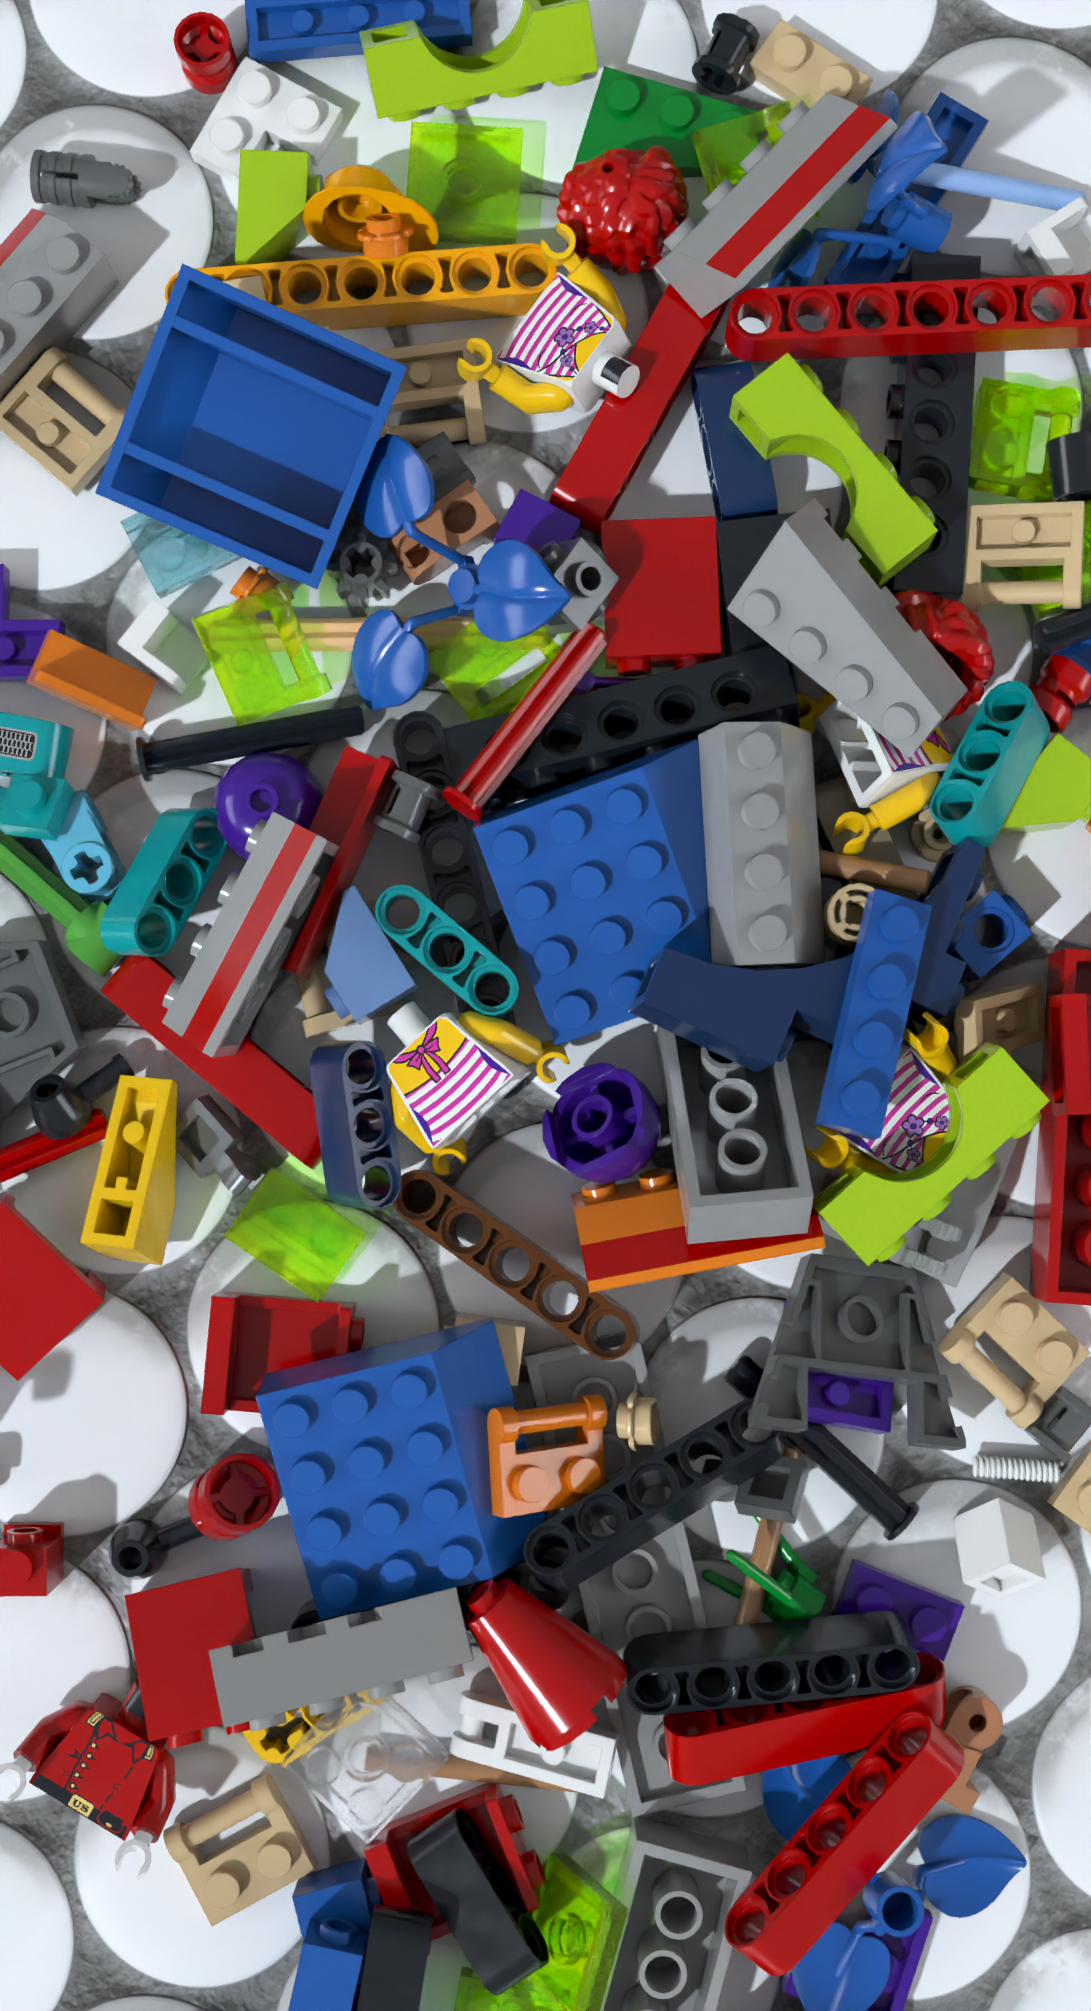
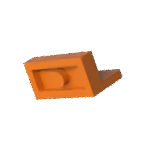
M50 629L45 636L26 683L130 731L143 730L147 718L143 717L142 714L157 678Z

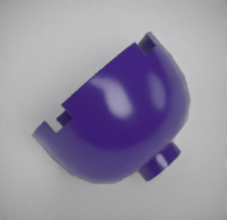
M269 752L245 756L226 770L216 786L212 808L218 810L216 815L217 829L227 842L229 850L247 861L251 853L245 850V846L253 828L260 819L268 822L271 814L275 812L308 830L324 796V789L310 769L291 756Z
M597 1063L580 1068L562 1081L555 1091L561 1097L555 1103L553 1112L546 1108L542 1119L543 1142L550 1157L576 1177L604 1184L629 1178L645 1167L656 1152L661 1136L660 1109L652 1093L633 1074L624 1069H617L608 1063Z

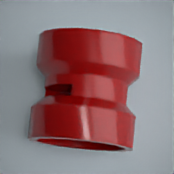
M192 13L181 20L175 29L173 38L184 76L190 86L200 93L209 95L222 93L238 68L237 57L232 47L228 28L222 19L212 13Z
M1051 654L1039 669V680L1035 685H1028L1049 722L1050 733L1061 734L1073 720L1072 710L1077 704L1085 703L1091 696V675L1067 657Z

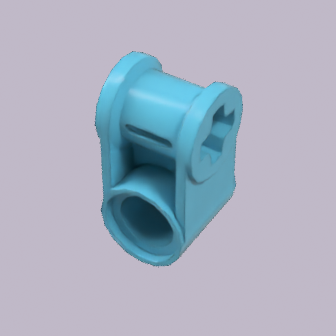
M81 788L75 791L57 841L41 839V841L53 857L63 880L71 889L77 891L91 902L105 901L107 903L112 900L126 872L107 835V828L98 809L88 793ZM97 863L101 866L96 870L99 879L91 883L88 881L92 877L90 867Z

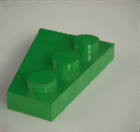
M604 66L572 170H574L575 164L589 161L610 149L624 148L631 151L637 149L647 151L649 147L659 145L671 154L676 166L682 171L684 178L743 176L746 172L739 163L756 147L765 113Z

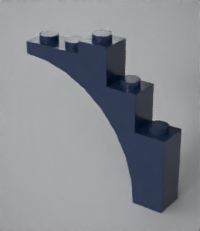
M967 838L942 853L932 872L931 884L927 894L920 893L915 901L932 906L907 1017L923 1026L927 1024L926 1019L922 1016L924 1012H928L936 1020L951 1015L959 1005L965 989L964 984L960 980L967 963L947 953L954 949L962 935L964 922L959 920L965 902L970 901L975 896L983 881L984 870L980 869L979 866L986 851L985 847ZM666 947L650 959L628 1012L758 1072L774 1065L776 1061L780 1063L785 1059L796 1034V1031L790 1028V1025L833 1045L854 953L844 958L805 968L751 970L708 963Z

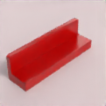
M347 745L345 746L308 829L339 846V850L311 913L281 969L309 981L339 913L343 892L351 886L377 826L372 824L375 815H381L395 784L391 778L394 769L400 771L393 759L384 755L377 759Z

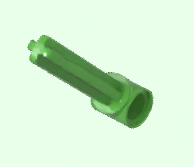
M0 829V871L67 929L64 936L67 941L65 943L66 947L88 967L102 977H106L124 956L109 951L103 944L100 936V922L109 904L105 901H96L89 904L12 835H5Z

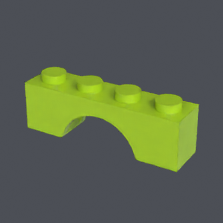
M523 0L520 15L509 35L494 48L475 55H456L438 48L425 37L414 20L359 31L378 119L389 117V120L394 122L414 119L421 114L422 109L443 105V108L448 110L463 109L473 105L476 101L475 98L495 93L502 98L521 96L530 90V86L551 81L556 86L572 85L582 81L584 74L598 71L589 0Z
M787 352L733 395L729 418L765 460L783 455H802L822 462L837 474L846 488L850 501V520L841 540L844 541L848 538L862 556L858 562L878 587L882 586L929 548L938 531L933 525L935 524V518L932 511L918 496L910 498L896 481L898 475L889 459L881 452L876 451L874 454L859 437L861 434L860 429L854 418L845 409L839 407L836 410L823 395V386L820 379L808 365L801 364L799 366Z
M986 1042L942 1082L949 1105L948 1126L940 1146L926 1161L917 1167L898 1173H879L853 1163L813 1199L812 1207L867 1266L876 1259L879 1262H883L897 1253L907 1240V1237L904 1235L905 1232L921 1218L924 1221H928L941 1213L952 1199L948 1194L966 1177L968 1180H973L986 1172L997 1158L993 1152L1010 1137L1013 1139L1021 1138L1041 1120L1042 1115L1039 1111L1050 1100L1001 1046Z

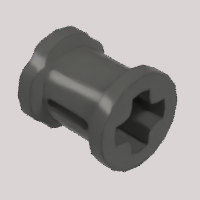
M394 769L391 778L395 784L381 815H375L372 824L400 838L418 844L421 838L418 831L432 800L440 798L443 791L414 776Z
M1060 1386L1055 1392L1058 1399L1036 1425L1031 1424L1024 1431L1054 1457L1067 1465L1072 1459L1069 1451L1091 1425V1407L1071 1391Z

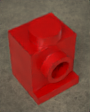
M64 1522L5 1523L4 1536L0 1539V1597L47 1596L64 1578Z

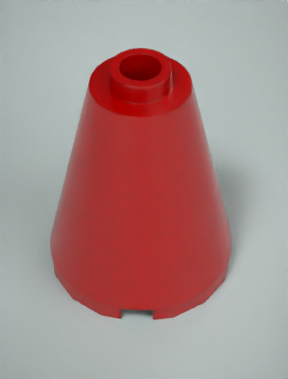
M492 1578L480 1584L468 1597L466 1605L470 1609L465 1616V1623L529 1739L539 1748L542 1745L547 1751H554L571 1743L598 1720L591 1709L602 1696L605 1695L612 1703L620 1692L626 1678L627 1664L620 1658L618 1653L512 1580L505 1578L495 1582Z

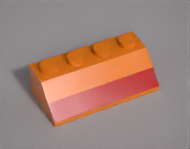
M670 1168L648 1170L638 1175V1181L617 1185L616 1181L605 1184L591 1181L581 1186V1192L570 1193L589 1293L826 1248L818 1212L813 1207L808 1233L687 1244L677 1174H673V1170Z

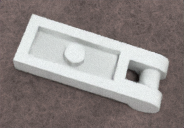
M475 1690L462 1691L458 1711L463 1714L460 1730L453 1732L450 1752L453 1755L604 1799L608 1792L619 1733L591 1726L571 1743L554 1751H547L542 1745L539 1748L529 1739L510 1703L497 1700L484 1692ZM485 1722L499 1725L495 1742L487 1740L482 1736Z

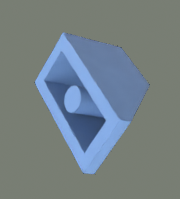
M355 885L344 890L324 971L332 985L323 991L341 1020L351 1014L354 1021L361 1025L419 988Z

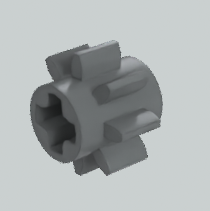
M359 532L357 542L351 543L348 546L337 541L336 547L340 554L339 563L328 564L327 571L330 577L344 578L336 589L338 597L342 600L353 593L359 597L363 608L368 607L369 598L378 594L389 599L391 595L386 580L387 577L398 576L399 568L397 563L383 562L390 552L388 542L384 540L375 547L367 542L364 532ZM357 563L365 568L372 565L374 574L370 577L363 573L355 576L353 566Z

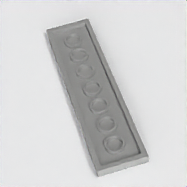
M626 1330L597 1338L604 1347L618 1349L626 1339ZM640 1338L636 1347L629 1354L615 1360H601L591 1355L575 1342L525 1354L537 1408L575 1403L576 1399L582 1395L598 1393L603 1397L608 1412L607 1422L603 1427L606 1484L665 1448L660 1422L657 1443L655 1445H639L637 1451L630 1449L628 1439L619 1438L617 1434L616 1415L619 1403H628V1398L631 1392L637 1391L641 1397H653ZM575 1426L542 1431L545 1446L576 1441ZM664 1485L650 1487L644 1493L642 1501L649 1505L663 1503L669 1497L671 1489ZM614 1516L600 1518L595 1522L592 1534L600 1537L611 1535L617 1530L620 1519ZM683 1520L578 1585L590 1635L618 1653L621 1659L627 1644L638 1636L708 1628ZM709 1667V1668H705V1669H703V1670H711V1669H715V1668H717V1667ZM658 1673L645 1674V1676H652ZM625 1681L612 1703L604 1695L612 1731L619 1733L617 1752L633 1817L747 1790L744 1776L695 1786L684 1785L675 1781L668 1773L664 1715H645L636 1711L628 1702Z

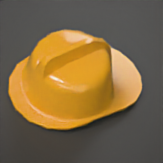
M361 164L348 165L329 174L326 177L324 189L315 193L305 204L302 216L306 231L317 242L331 249L364 253L363 241L357 239V233L360 228L366 226V217L376 213L390 212L400 214L401 223L410 225L413 228V234L408 237L409 252L433 250L439 238L437 222L425 207L413 199L403 196L401 191L384 172L372 166Z

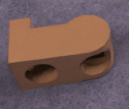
M469 479L434 503V507L427 517L414 521L420 531L462 555H466L482 543L488 545L494 541V536L500 527L499 522ZM404 529L397 536L393 537L389 543V549L414 585H420L432 580L454 563L408 537Z
M970 1685L959 1686L946 1697L947 1719L942 1729L961 1746L964 1751L965 1762L957 1780L940 1798L968 1815L980 1795L969 1778L982 1755L983 1749L993 1745L998 1740L1003 1728L1002 1715L998 1707L982 1690Z

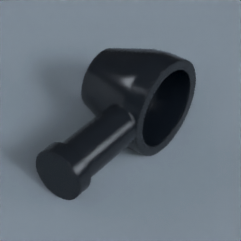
M120 1053L112 1057L113 1061L78 1085L57 1074L46 1075L33 1084L30 1089L32 1116L43 1136L51 1140H62L77 1134L88 1124L92 1117V1102L117 1086L120 1075L136 1076Z
M190 1516L162 1528L155 1522L147 1519H134L123 1524L113 1535L109 1546V1559L113 1568L121 1576L131 1580L145 1579L154 1575L164 1565L170 1549L202 1537L204 1534L192 1523ZM134 1547L138 1549L142 1556L141 1563L133 1564L129 1562L125 1557V1548Z

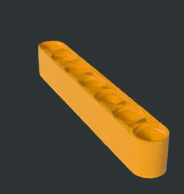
M536 243L416 251L388 259H373L363 255L194 268L220 281L261 275L266 302L318 326L329 325L330 331L526 316L542 292L551 285L557 273V266L550 265L544 260L541 254V245ZM179 272L172 276L166 285L164 295L166 304ZM533 272L542 275L545 281L540 285L530 287L521 284L518 279L526 273ZM475 276L482 277L489 282L485 288L478 291H470L462 286L463 282L468 278ZM417 281H426L433 286L429 292L423 295H412L406 291L409 285ZM362 285H369L377 289L374 295L364 300L355 299L350 296L354 289ZM311 289L320 292L318 298L312 303L299 304L294 301L296 296L304 290Z

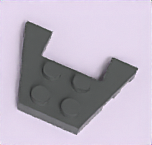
M43 940L0 942L1 1122L30 1097V1089L37 1080L46 1075L57 1074L87 1048L48 942Z
M813 1253L802 1257L748 1417V1427L793 1433L808 1430V1372L906 1384L908 1446L950 1451L966 1448V1438L962 1425L955 1426L947 1398L953 1397L947 1375H940L930 1343L935 1341L936 1338L915 1268L875 1262L867 1266L862 1260Z

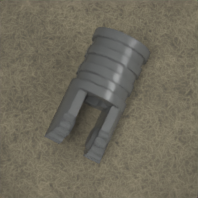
M39 149L33 152L30 164V188L35 203H51L52 205L60 206L65 204L70 207L82 206L83 208L93 209L96 203L118 205L121 202L122 205L126 203L131 205V202H137L136 199L141 197L140 192L142 189H140L141 183L137 181L138 177L132 175V172L125 169L124 165L119 166L117 163L112 165L111 162L96 161L95 156L92 154L79 155L78 153L71 152L65 154L60 151L47 152L46 150Z

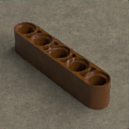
M412 1170L401 1176V1191L393 1205L403 1219L591 1355L601 1360H615L629 1354L636 1347L640 1337V1327L636 1317L627 1308L603 1291L589 1293L588 1282L585 1278L444 1177L424 1170ZM428 1181L434 1188L435 1202L428 1211L419 1213L412 1206L411 1193L418 1183ZM473 1214L482 1224V1235L475 1245L467 1247L458 1240L456 1229L459 1221L464 1216ZM515 1247L523 1249L530 1260V1268L527 1275L518 1281L510 1279L503 1270L505 1254ZM561 1281L570 1283L576 1289L578 1295V1303L575 1309L568 1315L557 1313L549 1302V1294L552 1287ZM610 1315L619 1318L626 1328V1339L618 1349L604 1347L597 1338L596 1328L599 1321L605 1316Z

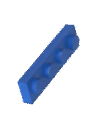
M244 0L250 59L258 63L364 55L359 31L414 20L425 37L438 48L473 45L469 0Z
M940 92L927 115L930 117L937 135L945 143L948 151L934 162L962 167L985 131L989 120ZM913 183L905 187L908 191L916 193L937 206L948 191ZM885 207L878 213L867 210L855 231L887 235V227L881 224ZM848 242L825 278L823 285L891 283L912 248L901 243L897 251L894 252L885 246ZM863 313L868 317L871 316V313Z
M874 889L867 894L815 1124L869 1140L881 1138L931 913V905L879 889Z

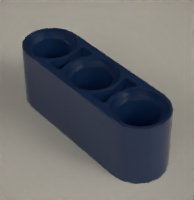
M739 360L691 370L694 406L717 522L778 514L777 494L770 459L765 460L729 418L733 395L754 379L750 361Z
M328 1040L321 1043L313 1051L310 1059V1077L326 1189L330 1198L341 1206L384 1210L392 1206L397 1200L401 1191L402 1181L384 1054L376 1044L370 1041ZM347 1059H348V1061H349V1072H348V1074H347V1071H346V1062H347ZM355 1118L357 1119L356 1131L354 1130ZM365 1176V1184L362 1188V1179Z

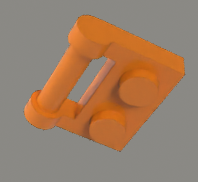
M600 1394L582 1395L576 1399L575 1403L515 1411L512 1406H504L490 1409L487 1416L492 1515L507 1518L566 1508L606 1484L603 1427L606 1425L608 1412L606 1403ZM574 1426L576 1428V1441L520 1450L515 1448V1441L521 1434Z

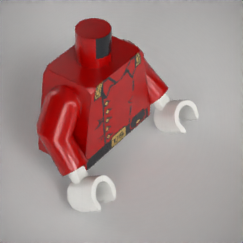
M139 1679L134 1681L123 1702L110 1694L102 1692L93 1703L77 1700L45 1716L13 1752L15 1760L12 1763L0 1765V1774L9 1773L13 1775L17 1783L15 1792L4 1803L13 1802L18 1798L26 1787V1773L28 1771L35 1772L29 1783L123 1841L126 1840L131 1831L134 1838L125 1841L116 1851L115 1870L118 1872L121 1860L125 1854L132 1851L139 1852L144 1857L145 1862L139 1870L137 1880L144 1878L150 1870L152 1858L149 1849L150 1843H155L159 1840L176 1800L175 1758L166 1749L168 1745L167 1738L149 1742Z

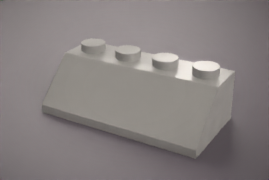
M723 722L698 735L712 964L754 969L813 966L824 963L826 959L811 732L783 722Z

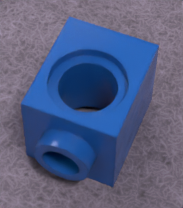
M994 889L982 895L960 915L959 920L964 922V929L957 945L947 954L967 963L962 975L968 982L982 978L1033 934L1024 924L1028 919L1027 914L1008 894L1000 896ZM978 918L990 920L997 928L998 939L992 948L980 945L974 937L973 927Z
M326 1917L321 1921L310 1919L302 1945L288 2011H351L368 1932L358 1930L355 1924L343 1918Z

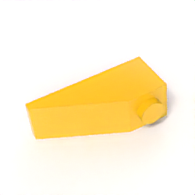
M120 1075L80 1243L109 1259L162 1265L175 1210L177 1083L174 1080Z

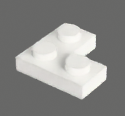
M244 56L190 149V153L194 162L238 186L240 149L263 150L269 140L288 151L309 152L311 163L317 166L344 120L343 111L337 105Z

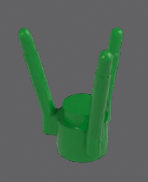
M753 1517V1518L756 1520V1522L759 1524L760 1518H759V1517ZM782 1533L777 1550L792 1568V1573L782 1569L772 1578L733 1549L727 1551L726 1557L731 1563L767 1590L762 1612L773 1621L814 1618L822 1609L826 1596L813 1584L818 1574L800 1559ZM707 1569L702 1572V1577L705 1581L740 1600L743 1586Z

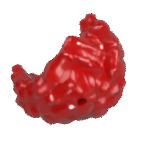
M653 145L647 151L641 149L631 151L624 148L610 149L589 161L575 164L574 170L567 172L562 184L563 188L559 193L560 204L557 206V217L560 223L570 227L575 234V253L581 259L588 257L594 265H598L602 269L610 268L619 276L626 275L628 272L638 273L642 269L652 270L655 268V264L670 251L663 241L689 216L687 187L683 181V173L676 166L671 154L659 145Z
M915 589L896 593L894 597L900 603L896 607L898 612L913 631L920 629L968 689L943 721H947L953 715L963 714L971 704L981 700L985 692V686L994 673L995 661L992 655L993 650L988 642L989 636L986 628L980 622L977 614L973 613L959 601L944 599L935 596L930 591Z

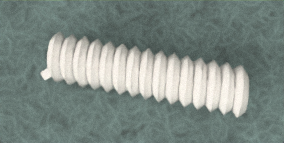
M977 1455L972 1457V1474L975 1478L978 1475L981 1478L983 1476L986 1478L991 1476L992 1479L996 1476L998 1479L1002 1477L1004 1480L1008 1477L1009 1480L1012 1478L1017 1480L1019 1478L1022 1481L1025 1478L1026 1481L1031 1479L1033 1482L1035 1480L1040 1482L1042 1480L1045 1483L1048 1480L1050 1483L1052 1481L1058 1483L1060 1481V1467L1064 1464L1061 1461L1056 1462L1055 1460L1052 1462L1049 1460L1044 1461L1043 1459L1040 1461L1035 1459L1033 1461L1026 1458L1023 1460L1018 1458L1016 1460L1014 1457L1010 1459L1003 1456L1000 1458L995 1456L993 1458L991 1455L989 1457Z

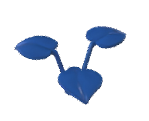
M887 89L875 105L873 111L891 117L897 124L899 114L898 97L895 92ZM922 111L913 112L895 134L893 132L846 181L851 185L855 184L862 177L866 169L875 177L868 193L866 207L873 213H878L885 207L881 224L887 227V235L830 228H817L811 233V231L803 228L780 255L771 273L767 288L806 286L816 268L820 254V245L827 240L880 245L894 252L897 251L901 243L920 253H935L939 249L949 232L952 214L916 193L905 189L929 165L948 151L945 143L937 135L932 121L927 114ZM886 147L880 162V172L875 176L874 165L876 158Z
M385 434L384 437L377 441L357 490L356 502L361 520L368 530L382 538H393L404 528L408 537L456 563L458 569L452 573L448 582L449 595L454 601L452 606L410 617L404 624L395 611L381 609L371 614L360 627L353 645V676L357 690L365 705L376 712L385 708L401 706L409 702L418 694L426 682L429 672L428 651L424 641L413 633L419 626L453 616H466L469 610L473 611L474 622L484 636L495 641H513L525 637L547 624L572 599L571 593L556 579L543 558L524 542L518 540L498 542L484 554L479 564H475L472 556L462 555L420 531L414 521L422 520L431 513L435 499L434 481L427 463L415 447L406 439L393 434Z
M838 1754L763 1771L761 1785L764 1808L772 1826L784 1839L789 1841L849 1773L852 1769L849 1763ZM948 1814L932 1820L922 1829L918 1838V1850L924 1863L914 1867L911 1886L903 1877L895 1872H876L865 1885L863 1891L865 1908L873 1918L871 1920L857 1921L851 1931L843 1923L835 1920L791 1970L795 1989L805 2011H866L876 2001L886 1986L891 1964L889 1950L879 1938L864 1933L874 1932L877 1936H883L886 1932L894 1937L911 1935L919 1928L923 1921L924 1905L922 1901L925 1899V1895L936 1909L948 1916L962 1918L975 1915L993 1903L1009 1881L1025 1868L1027 1861L1023 1854L1002 1832L978 1818L964 1814Z

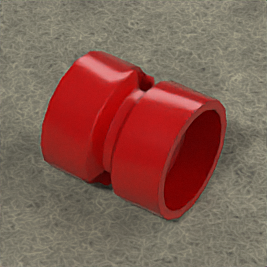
M236 1453L222 1458L195 1480L189 1491L188 1511L192 1523L202 1534L213 1540L231 1541L261 1527L273 1516L279 1503L280 1485L276 1472L265 1460L254 1454Z

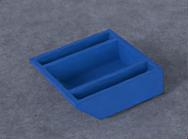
M182 263L95 493L318 589L407 366Z
M697 738L484 815L480 821L475 822L473 831L555 1046L638 1018V1016L628 1012L650 959L667 947L712 963L699 743Z
M493 1317L267 1373L255 1396L319 1620L494 1578L524 1559V1542L528 1534L536 1526L548 1520L545 1511L507 1518L492 1515L487 1416L491 1408L512 1406L515 1411H518ZM525 1434L519 1435L515 1441L516 1450L528 1448Z

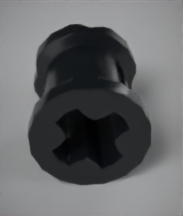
M721 13L714 20L711 30L713 37L705 54L698 56L692 66V74L708 90L722 95L734 94L741 82L739 71L747 54L755 51L760 34L748 20L732 13Z

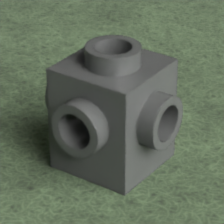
M582 537L561 542L550 541L540 548L537 553L543 558L556 579L571 593L572 599L544 627L552 635L581 631L588 621L595 620L609 604L607 595L620 578L606 564L607 558L602 550Z

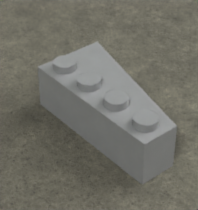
M813 498L785 520L727 610L910 758L938 728L968 689L920 629L912 630L896 608L900 603L886 586L881 589L877 586L858 562L862 558L861 554L848 538L844 541L839 538L824 519L828 513L819 501Z
M458 1587L325 1620L313 1625L263 1636L248 1642L209 1650L223 1727L226 1728L249 1721L251 1732L286 1723L285 1712L300 1707L309 1706L311 1716L346 1707L345 1695L367 1689L370 1700L404 1692L406 1690L403 1680L427 1674L429 1685L465 1676L462 1664L474 1660Z

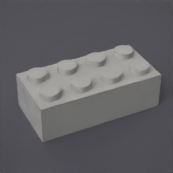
M658 1026L657 1051L687 1244L808 1233L814 1195L787 1058L785 1057L780 1063L776 1061L774 1065L755 1072Z
M639 1816L633 1817L582 2011L717 2010L733 1946L727 1942L725 1937L724 1924L727 1914L734 1903L748 1889L752 1876V1868L746 1846Z

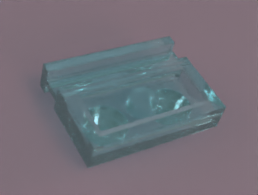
M139 512L120 521L160 599L243 558Z

